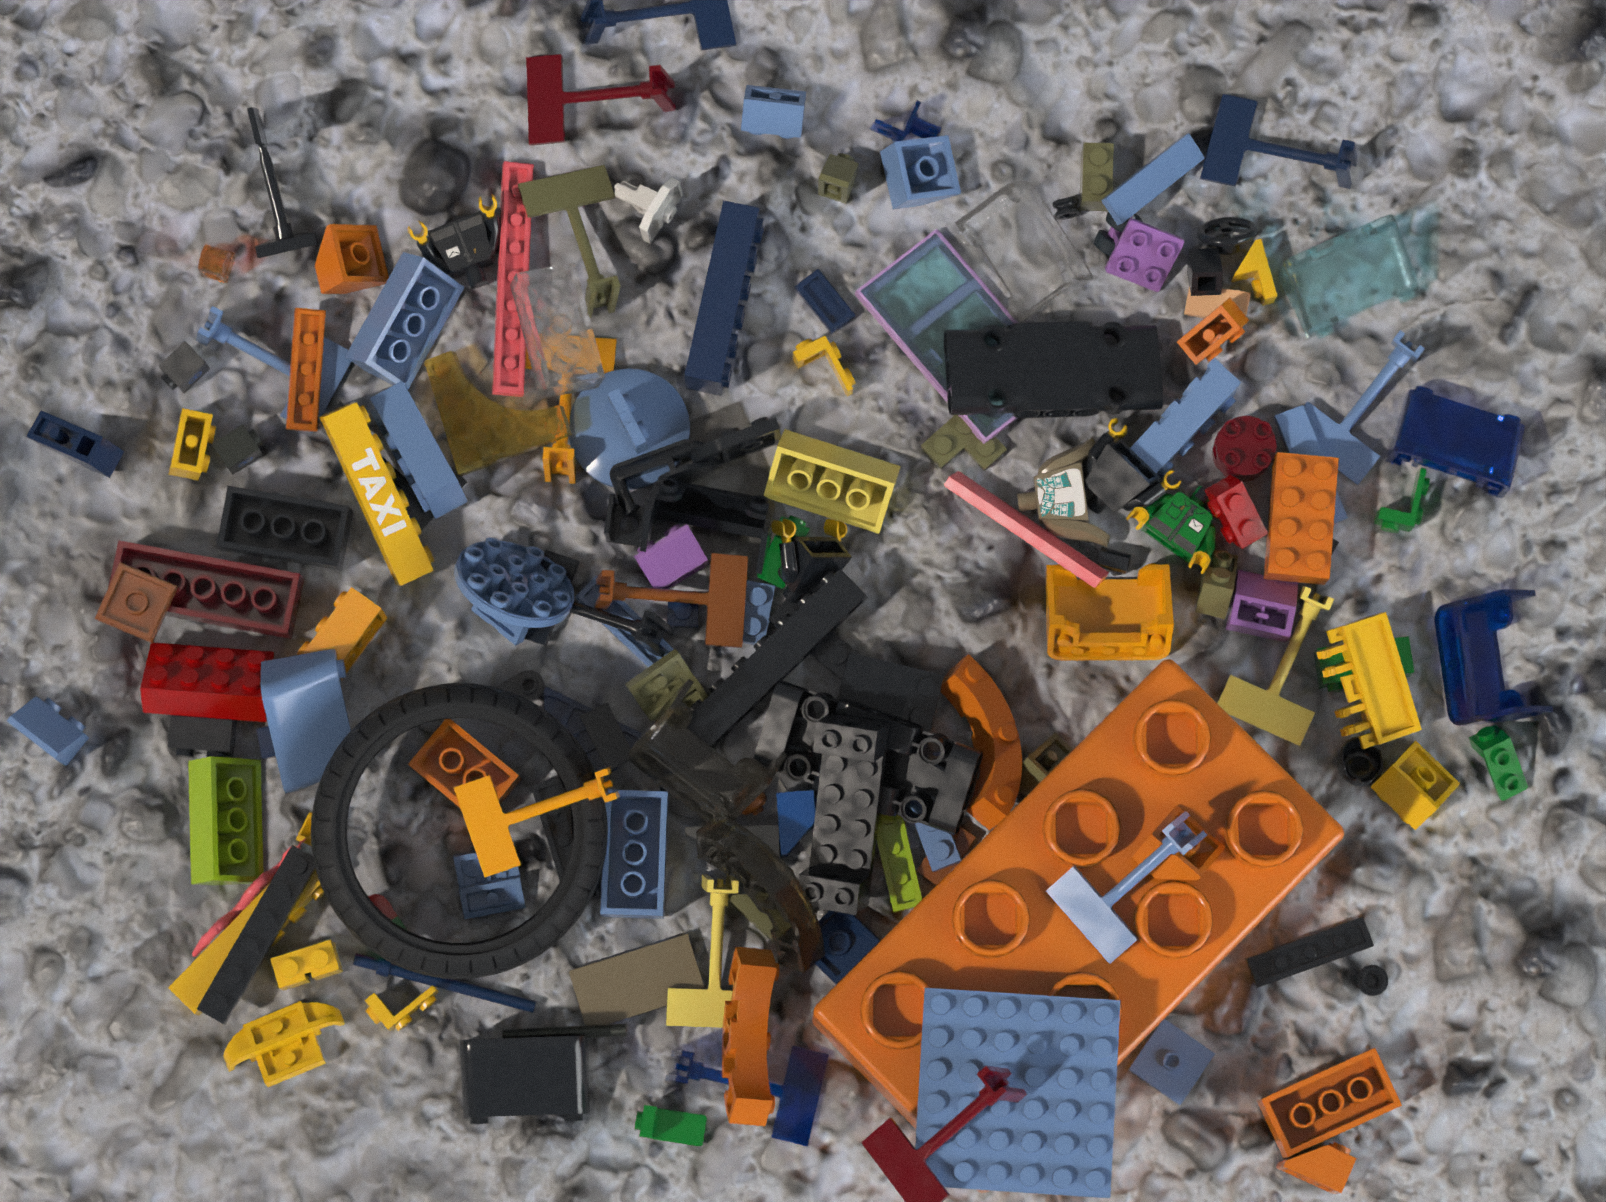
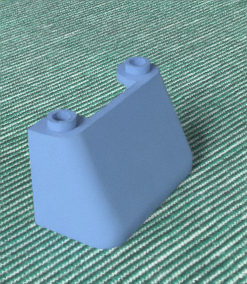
M335 649L261 662L260 684L262 700L285 793L297 792L320 782L325 767L333 753L351 731L341 688V678H346L345 664L343 659H337Z

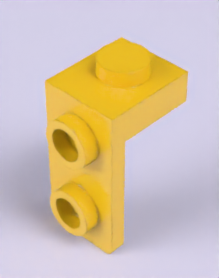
M823 336L815 341H812L811 338L806 339L795 346L797 350L793 351V360L798 369L826 356L846 396L848 397L853 394L852 385L856 384L848 368H842L838 360L842 356L834 341L829 343L826 336Z
M432 985L395 1016L376 993H373L364 1000L369 1006L365 1011L376 1025L382 1022L389 1031H392L394 1028L400 1031L413 1020L410 1016L419 1008L425 1011L437 1001L435 995L439 991Z

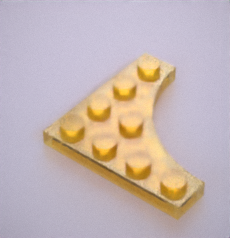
M448 351L424 361L458 475L470 474L572 435L564 407L561 405L541 410H515L489 399L469 380L459 363L456 352Z

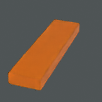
M294 309L286 430L317 432L326 310Z

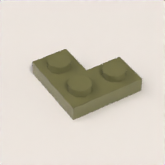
M954 415L921 445V448L940 469L945 467L964 449L985 471L1007 451V448L996 437L983 444L958 415Z

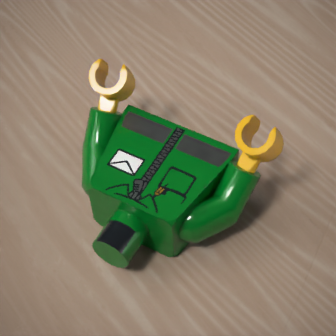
M1198 486L1190 498L1180 491L1175 495L1166 493L1149 507H1135L1129 513L1126 520L1135 518L1139 523L1135 528L1136 530L1142 528L1143 532L1185 561L1189 568L1193 564H1199L1202 567L1201 574L1205 573L1211 561L1210 557L1215 549L1216 528L1211 523L1214 516L1205 509L1208 505L1207 502H1209L1204 491L1205 488Z

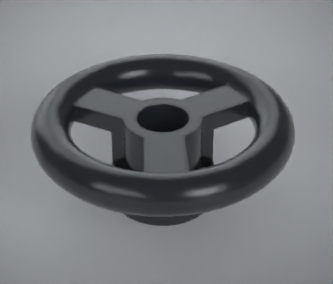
M1238 217L1213 219L1202 224L1197 230V237L1201 242L1216 246V248H1219V253L1223 255L1239 252L1240 244L1252 240L1257 234V226L1252 221ZM1232 226L1243 227L1246 229H1236ZM1219 228L1218 231L1214 233H1211L1209 235L1206 234L1208 231L1212 229Z

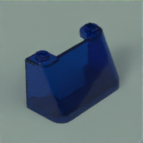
M1416 386V389L1408 390L1385 461L1400 466L1402 461L1410 462L1413 460L1411 466L1416 468L1418 465L1441 471L1475 482V487L1479 488L1486 484L1487 488H1489L1487 494L1502 499L1511 488L1525 431V425L1520 423L1521 419L1511 414L1500 416L1434 395V391L1427 387Z

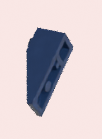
M42 410L39 412L26 436L36 443L108 478L111 477L124 453L122 449L106 438Z

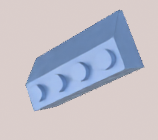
M403 252L345 358L364 371L391 385L403 381L408 390L461 295L464 286L424 257Z

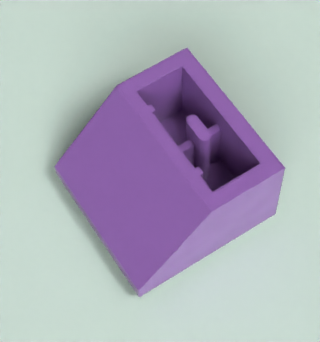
M679 524L671 527L664 532L665 538L657 543H654L653 540L649 541L646 552L640 551V548H638L639 554L634 556L651 587L657 589H671L709 565L706 555L687 524L682 527Z
M1238 569L1226 630L1286 643L1291 635L1296 611L1298 582L1263 579L1264 575Z

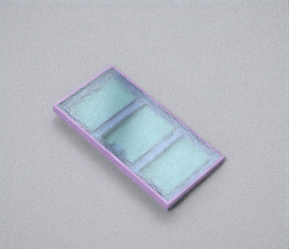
M938 229L932 231L855 292V296L947 403L943 346L944 330L983 329L991 324L1006 328L1008 325L1018 323ZM984 338V342L988 346H998L993 338ZM993 395L988 397L993 405H1002L999 397ZM1003 413L997 418H990L984 414L958 415L983 444L1018 419L1013 416V413Z

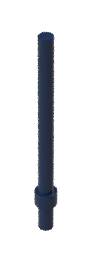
M356 953L353 960V965L374 970L376 975L384 977L392 975L430 986L434 985L437 988L534 1013L537 1002L535 1000L456 979L418 974L396 966L382 957L377 959Z

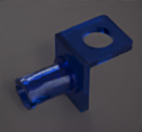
M917 100L912 105L901 130L878 119H875L869 129L896 142L903 141L910 133L920 138L937 137L942 127L918 117L917 111L921 101Z

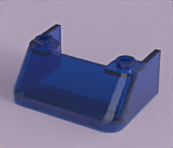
M1501 589L1447 603L1437 609L1434 623L1447 713L1453 724L1469 726L1513 721L1553 712L1552 706H1527L1526 698L1521 691L1516 689L1505 690L1497 631L1506 629L1512 623L1514 616L1512 602L1536 596L1535 590Z

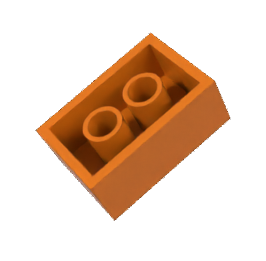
M445 719L408 763L411 769L459 808L460 805L454 787L490 775L501 805L522 780L515 771L451 719Z

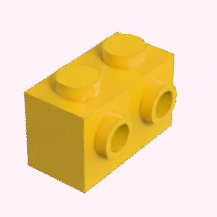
M182 408L168 475L199 481L201 472L207 473L210 455L205 454L207 443L213 444L216 426L211 425L213 414Z

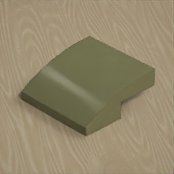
M676 649L625 683L640 708L662 738L666 736L664 732L674 722L678 720L681 724L689 716L686 711L698 699L703 702L708 698L707 693Z

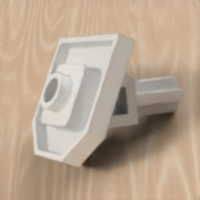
M673 177L664 183L658 192L641 184L639 187H635L624 181L620 184L617 183L614 187L616 198L632 204L639 213L644 215L639 228L643 240L649 244L652 243L664 223H669L673 219L677 211L675 206L683 196L680 182Z

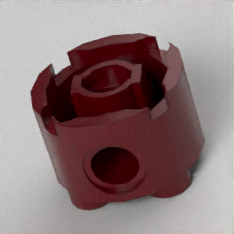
M1246 415L1228 420L1214 440L1212 456L1215 466L1225 477L1232 475L1242 482L1254 481L1265 473L1275 457L1277 448L1275 434L1269 423L1256 417Z

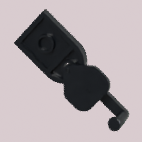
M768 417L756 419L751 423L752 426L742 430L739 427L731 428L723 432L722 437L707 443L684 439L615 464L610 469L609 475L618 501L625 512L624 516L628 518L640 509V505L635 504L626 483L627 480L668 466L670 471L659 476L658 480L673 478L680 482L692 483L719 465L777 445L781 439V434L776 417L772 419ZM691 457L693 463L675 467V461Z

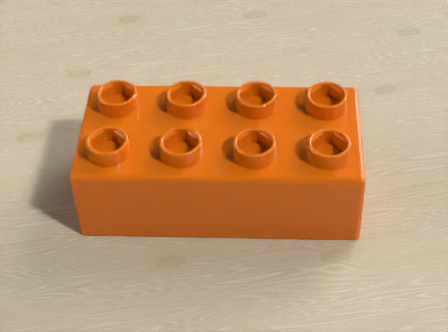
M1171 659L1163 660L816 1004L813 1010V1024L915 1129L924 988L1121 1000L1118 1066L1343 839L1344 829L1175 661ZM1178 806L1184 812L1187 811L1192 819L1226 848L1198 881L1156 879L1149 873L1120 898L1112 908L1139 939L1109 964L1046 890L1073 866H1076L1098 893L1104 896L1139 865L1132 859V856L1169 813ZM976 1190L980 1193L989 1192L988 1190Z

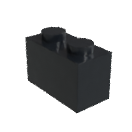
M171 715L168 748L176 752L175 756L183 758H194V753L207 754L206 757L234 756L237 720Z

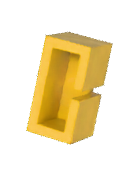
M332 940L270 958L278 987L283 991L310 983L309 976L305 975L311 973L312 978L317 981L343 972L335 942Z

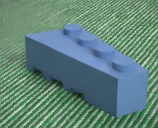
M1215 358L1207 365L1205 374L1201 378L1196 377L1182 393L1183 397L1180 400L1178 398L1174 400L1161 415L1162 418L1159 421L1156 420L1130 448L1161 478L1174 467L1171 461L1178 454L1182 457L1185 456L1195 445L1192 439L1199 432L1205 435L1216 423L1212 418L1219 411L1225 414L1237 401L1233 397L1241 382Z

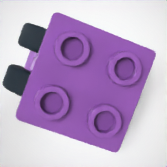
M1108 212L1106 222L1111 228L1108 232L1099 230L1094 240V245L1100 251L1110 256L1105 266L1106 272L1159 292L1184 245L1183 238L1143 223L1137 214L1131 216L1124 223L1117 225Z

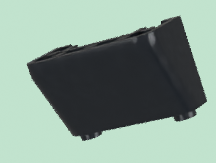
M586 1036L460 1040L463 1116L465 1119L470 1118V1124H489V1118L500 1116L564 1115V1121H583V1115H590L588 1038Z

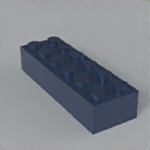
M723 200L684 375L686 389L722 396L723 387L729 389L732 377V364L729 363V360L736 358L739 344L738 334L735 333L736 330H742L745 318V305H742V301L748 302L751 276H748L749 272H755L758 258V247H755V243L761 244L764 231V218L759 217V207Z

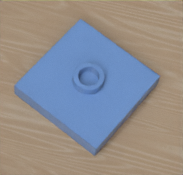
M1164 1019L1156 1027L1128 1071L1180 1106L1215 1053Z

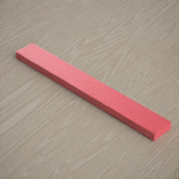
M504 161L502 164L501 230L498 252L492 395L523 397L531 218L527 217L518 184L533 181L534 164Z

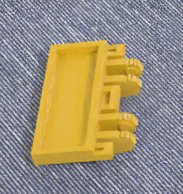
M1380 612L1327 630L1326 633L1330 643L1343 640V643L1317 651L1318 659H1327L1332 655L1342 652L1345 662L1326 667L1322 670L1323 677H1330L1352 669V674L1340 677L1348 703L1361 699L1360 702L1334 711L1336 718H1345L1360 712L1363 720L1341 728V736H1348L1370 729L1369 733L1358 736L1361 748L1366 749L1422 730L1387 613Z

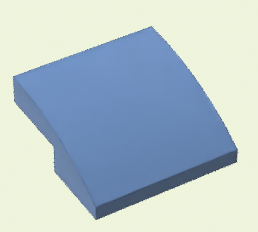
M476 851L453 855L464 919L526 908L519 866L484 877Z

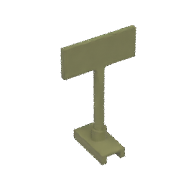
M605 165L518 184L528 218L562 210L567 211L588 275L582 307L585 318H592L593 309L603 306L607 307L609 314L614 313L621 287L618 277L604 278V275L599 273L578 209L580 206L615 199Z

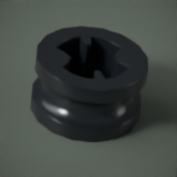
M1068 197L1054 201L1052 206L1057 210L1054 214L1055 219L1065 220L1081 215V209L1077 208L1079 198Z

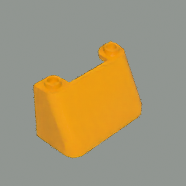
M1060 564L1046 565L1047 653L1050 658L1061 661L1160 660L1169 655L1174 627L1169 564H1147L1139 570L1137 579H1105L1096 588L1082 579H1077L1076 575Z

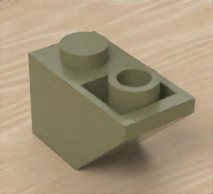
M1214 550L1210 557V564L1205 573L1202 574L1195 612L1225 619L1234 591L1238 556L1224 550Z

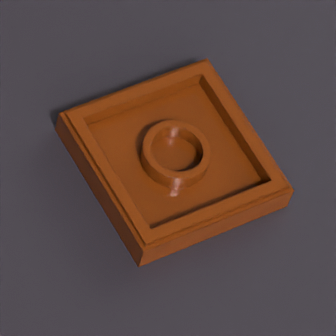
M120 562L94 619L153 644L178 587Z

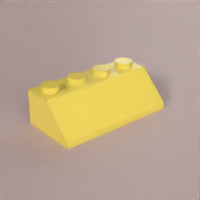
M784 429L776 449L763 496L879 534L901 466Z

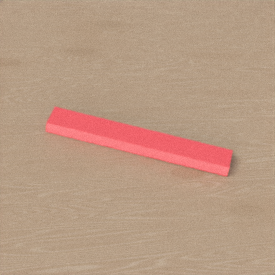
M960 471L950 475L944 485L947 489L1092 587L1096 588L1109 574L1108 571Z

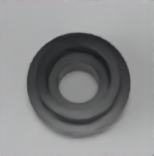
M1377 965L1365 966L1357 975V986L1365 995H1380L1388 986L1387 973ZM1369 975H1374L1377 978L1376 986L1372 987L1367 984V977Z

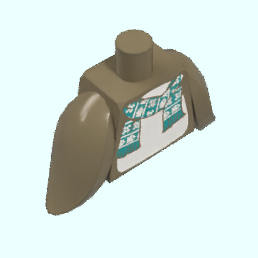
M1092 436L1084 443L1046 460L1039 467L1037 475L1033 477L1035 491L1017 493L1019 511L1037 509L1039 523L1044 524L1046 530L1053 535L1070 540L1092 542L1108 548L1110 536L1099 527L1089 524L1081 464L1088 459V452L1096 443Z

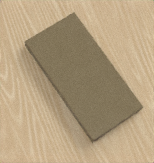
M688 934L569 971L585 1025L612 1024L666 1007L668 988L705 989Z

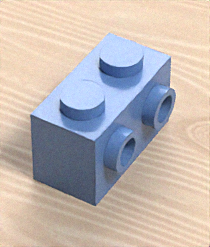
M746 85L741 131H747L754 135H778L786 139L793 137L801 138L806 92Z

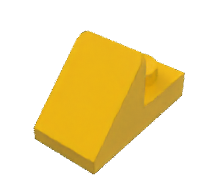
M1257 239L1235 272L1231 283L1254 278L1255 280L1251 281L1255 298L1260 297L1261 304L1264 306L1274 303L1277 293L1262 239Z

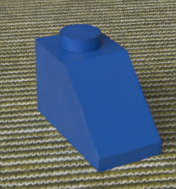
M813 790L776 793L781 858L788 857L814 827L817 798H814Z

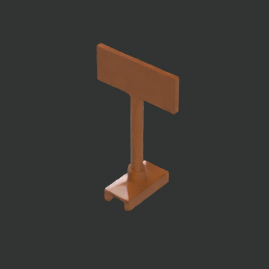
M711 553L709 591L706 593L627 586V583L615 582V571L602 570L596 579V585H600L599 593L602 594L599 595L594 603V608L607 610L612 600L625 601L626 598L706 605L705 645L742 648L748 556Z

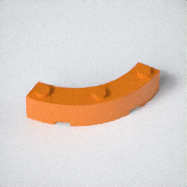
M968 654L949 670L943 679L940 692L955 707L961 718L965 715L973 732L971 736L975 749L983 751L980 777L976 780L974 794L966 811L990 831L1010 813L1016 801L1022 777V750L1016 723L1004 696L989 674Z
M735 947L728 982L729 985H733L731 1001H725L722 1078H728L729 1088L724 1093V1101L728 1122L731 1124L766 1126L768 1116L774 1112L775 1097L771 1095L768 1079L767 1051L770 1048L771 1035L770 1032H767L773 984L779 978L780 967L779 963L775 962L772 950Z

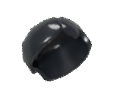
M1352 737L1343 744L1337 756L1339 774L1354 786L1365 787L1371 785L1380 777L1384 768L1381 750L1374 746L1362 749L1359 738Z

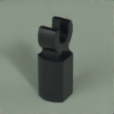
M1080 542L1079 546L1087 548L1090 552L1088 559L1103 569L1127 574L1131 554L1101 547L1098 550L1090 542Z

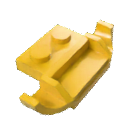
M299 1001L243 1024V1028L232 1037L223 1054L228 1071L235 1070L234 1068L237 1064L247 1059H250L251 1062L257 1061L264 1083L267 1087H270L326 1064L316 1036L322 1034L320 1030L322 1028L332 1025H344L345 1022L341 1011L334 1006L324 1003H302Z

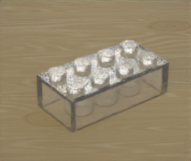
M575 262L516 273L510 287L540 399L599 388L605 378Z

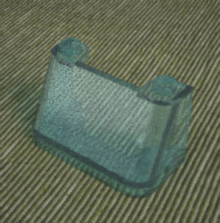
M1393 214L1381 217L1290 257L1283 262L1277 274L1308 339L1317 336L1318 339L1324 338L1334 332L1333 327L1339 321L1389 299H1392V301L1399 300L1400 303L1409 301L1417 296L1415 292L1419 289L1401 232Z

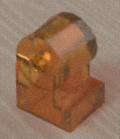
M205 244L198 264L201 276L227 284L236 254Z

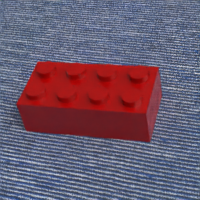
M153 642V644H150L140 686L143 713L267 722L261 694V662L275 659L274 652Z

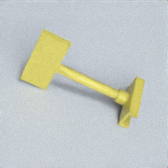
M1302 586L1298 595L1304 601L1299 612L1301 617L1269 688L1264 690L1230 674L1217 703L1227 714L1298 746L1301 745L1315 712L1280 697V691L1312 621H1316L1321 609L1330 610L1334 601L1333 598L1325 596L1321 604L1318 602L1321 595L1314 593L1312 599L1308 598L1311 589L1306 586Z
M702 874L701 887L706 892H710V905L713 906L709 985L707 989L668 988L666 1026L723 1028L725 1001H731L733 990H722L721 988L725 906H728L729 894H736L739 889V880L732 875L726 876L725 885L723 884L724 879L717 878V884H714L713 878L708 874Z

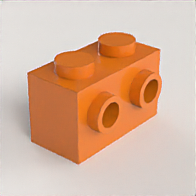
M1229 297L1182 336L1177 343L1195 365L1204 358L1210 362L1223 351L1220 347L1221 344L1227 339L1233 343L1246 332L1242 327L1249 319Z

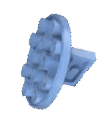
M619 369L597 377L580 392L570 413L569 442L571 448L575 451L576 460L592 478L610 487H613L609 473L615 464L672 443L690 439L689 414L680 394L662 377L641 369ZM681 460L674 462L675 467L679 465ZM666 466L627 480V486L629 490L651 486L658 481L659 476L670 471V469Z
M489 537L485 541L466 547L460 553L454 567L456 584L462 594L473 604L471 610L485 622L495 627L500 634L515 646L524 641L529 628L549 627L563 621L568 616L574 603V589L566 576V569L544 556V552L538 547H525ZM542 559L552 563L547 572L541 566Z

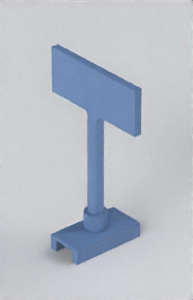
M214 306L211 307L207 320L213 322V324L208 321L205 323L204 327L209 331L200 327L197 333V342L205 346L212 339L222 344L227 342L288 376L290 375L289 362L232 332L233 328L221 322L223 311ZM324 337L318 422L320 420L319 417L324 413L351 363L350 360L345 358L348 349ZM287 403L280 414V417L284 419L287 417Z
M1401 330L1391 342L1394 350L1387 357L1389 361L1341 423L1337 424L1308 401L1304 405L1323 456L1339 458L1338 471L1357 485H1359L1380 458V455L1354 437L1350 430L1397 369H1402L1409 359L1416 362L1425 349L1419 345L1415 352L1410 349L1413 345L1410 341H1407L1405 345L1400 341L1405 335Z
M1187 811L1162 830L1166 835L1162 839V845L1104 896L1098 893L1076 866H1073L1046 890L1109 964L1139 939L1113 910L1112 906L1170 854L1175 855L1180 851L1184 856L1207 836L1204 830L1196 836L1184 823L1190 816Z

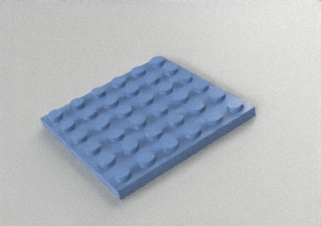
M924 988L915 1149H919L979 1096V1091L985 1084L978 1077L977 1073L986 1065L1009 1069L1012 1074L1006 1079L1009 1082L1008 1085L1012 1088L1024 1089L1027 1093L1018 1103L999 1100L992 1107L988 1105L926 1159L927 1165L945 1188L1095 1198L1111 1197L1121 1000Z

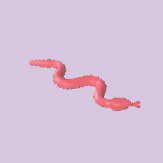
M306 838L303 841H300L297 848L301 849L300 846L306 840ZM290 848L284 852L278 864L262 873L248 886V889L244 891L241 899L230 912L218 919L202 935L192 952V956H198L216 935L226 929L256 898L258 893L270 884Z

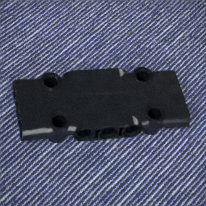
M1088 321L1014 323L1006 328L991 324L983 329L944 330L943 346L948 411L950 415L984 414L990 418H997L1003 413H1013V416L1016 418L1086 417L1099 414L1100 411L1115 415L1123 410H1161L1163 407L1159 340L1155 324L1121 325L1118 322L1111 321L1103 326H1093V323ZM1109 334L1114 336L1117 340V343H1108L1105 340L1104 335ZM984 338H993L998 346H988L984 342ZM1115 392L1119 394L1122 402L1113 401L1109 393ZM992 395L999 397L1002 405H993L988 397Z
M783 680L778 681L768 707L753 763L786 774L792 781L813 784L812 787L818 791L822 754L813 752L816 722L829 713L888 722L890 726L879 813L887 816H896L897 814L908 823L919 822L954 836L958 834L982 762L983 751L949 740L942 733L932 734L924 731L923 727L915 722L848 699L837 700L826 692L817 693ZM815 700L820 701L824 705V715H819L815 712L813 707ZM930 742H935L940 746V756H934L930 753L928 748ZM797 758L802 759L806 763V773L797 769ZM911 800H916L922 805V814H916L912 811L910 806Z

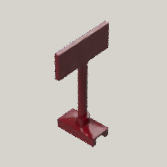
M561 54L526 57L528 139L530 146L565 143L564 106L566 104L641 97L643 100L653 99L664 112L676 111L675 104L666 94L668 88H675V82L661 65L649 66V81H641L640 85L564 92L563 56Z
M986 1065L980 1070L977 1075L985 1086L979 1091V1096L919 1149L914 1148L893 1118L887 1119L861 1142L905 1202H943L950 1196L927 1165L926 1159L988 1105L992 1107L999 1100L1018 1103L1027 1095L1024 1089L1012 1088L1008 1085L1009 1082L1006 1079L1012 1074L1009 1069Z

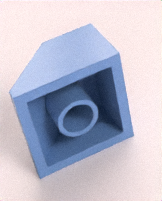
M948 135L896 141L880 151L893 210L922 206L961 194Z
M35 696L12 714L7 722L54 759L67 766L89 739L82 732L86 726L73 716L68 720L61 716L59 712L62 708L47 697L43 702Z

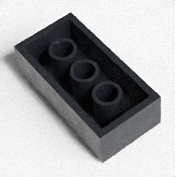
M227 486L216 546L222 551L342 571L353 510L346 505Z

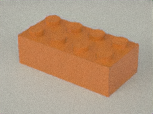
M1283 452L1276 453L1272 463L1268 534L1263 579L1325 585L1330 579L1339 458Z
M1376 1048L1367 1050L1257 1100L1283 1158L1290 1157L1402 1106Z

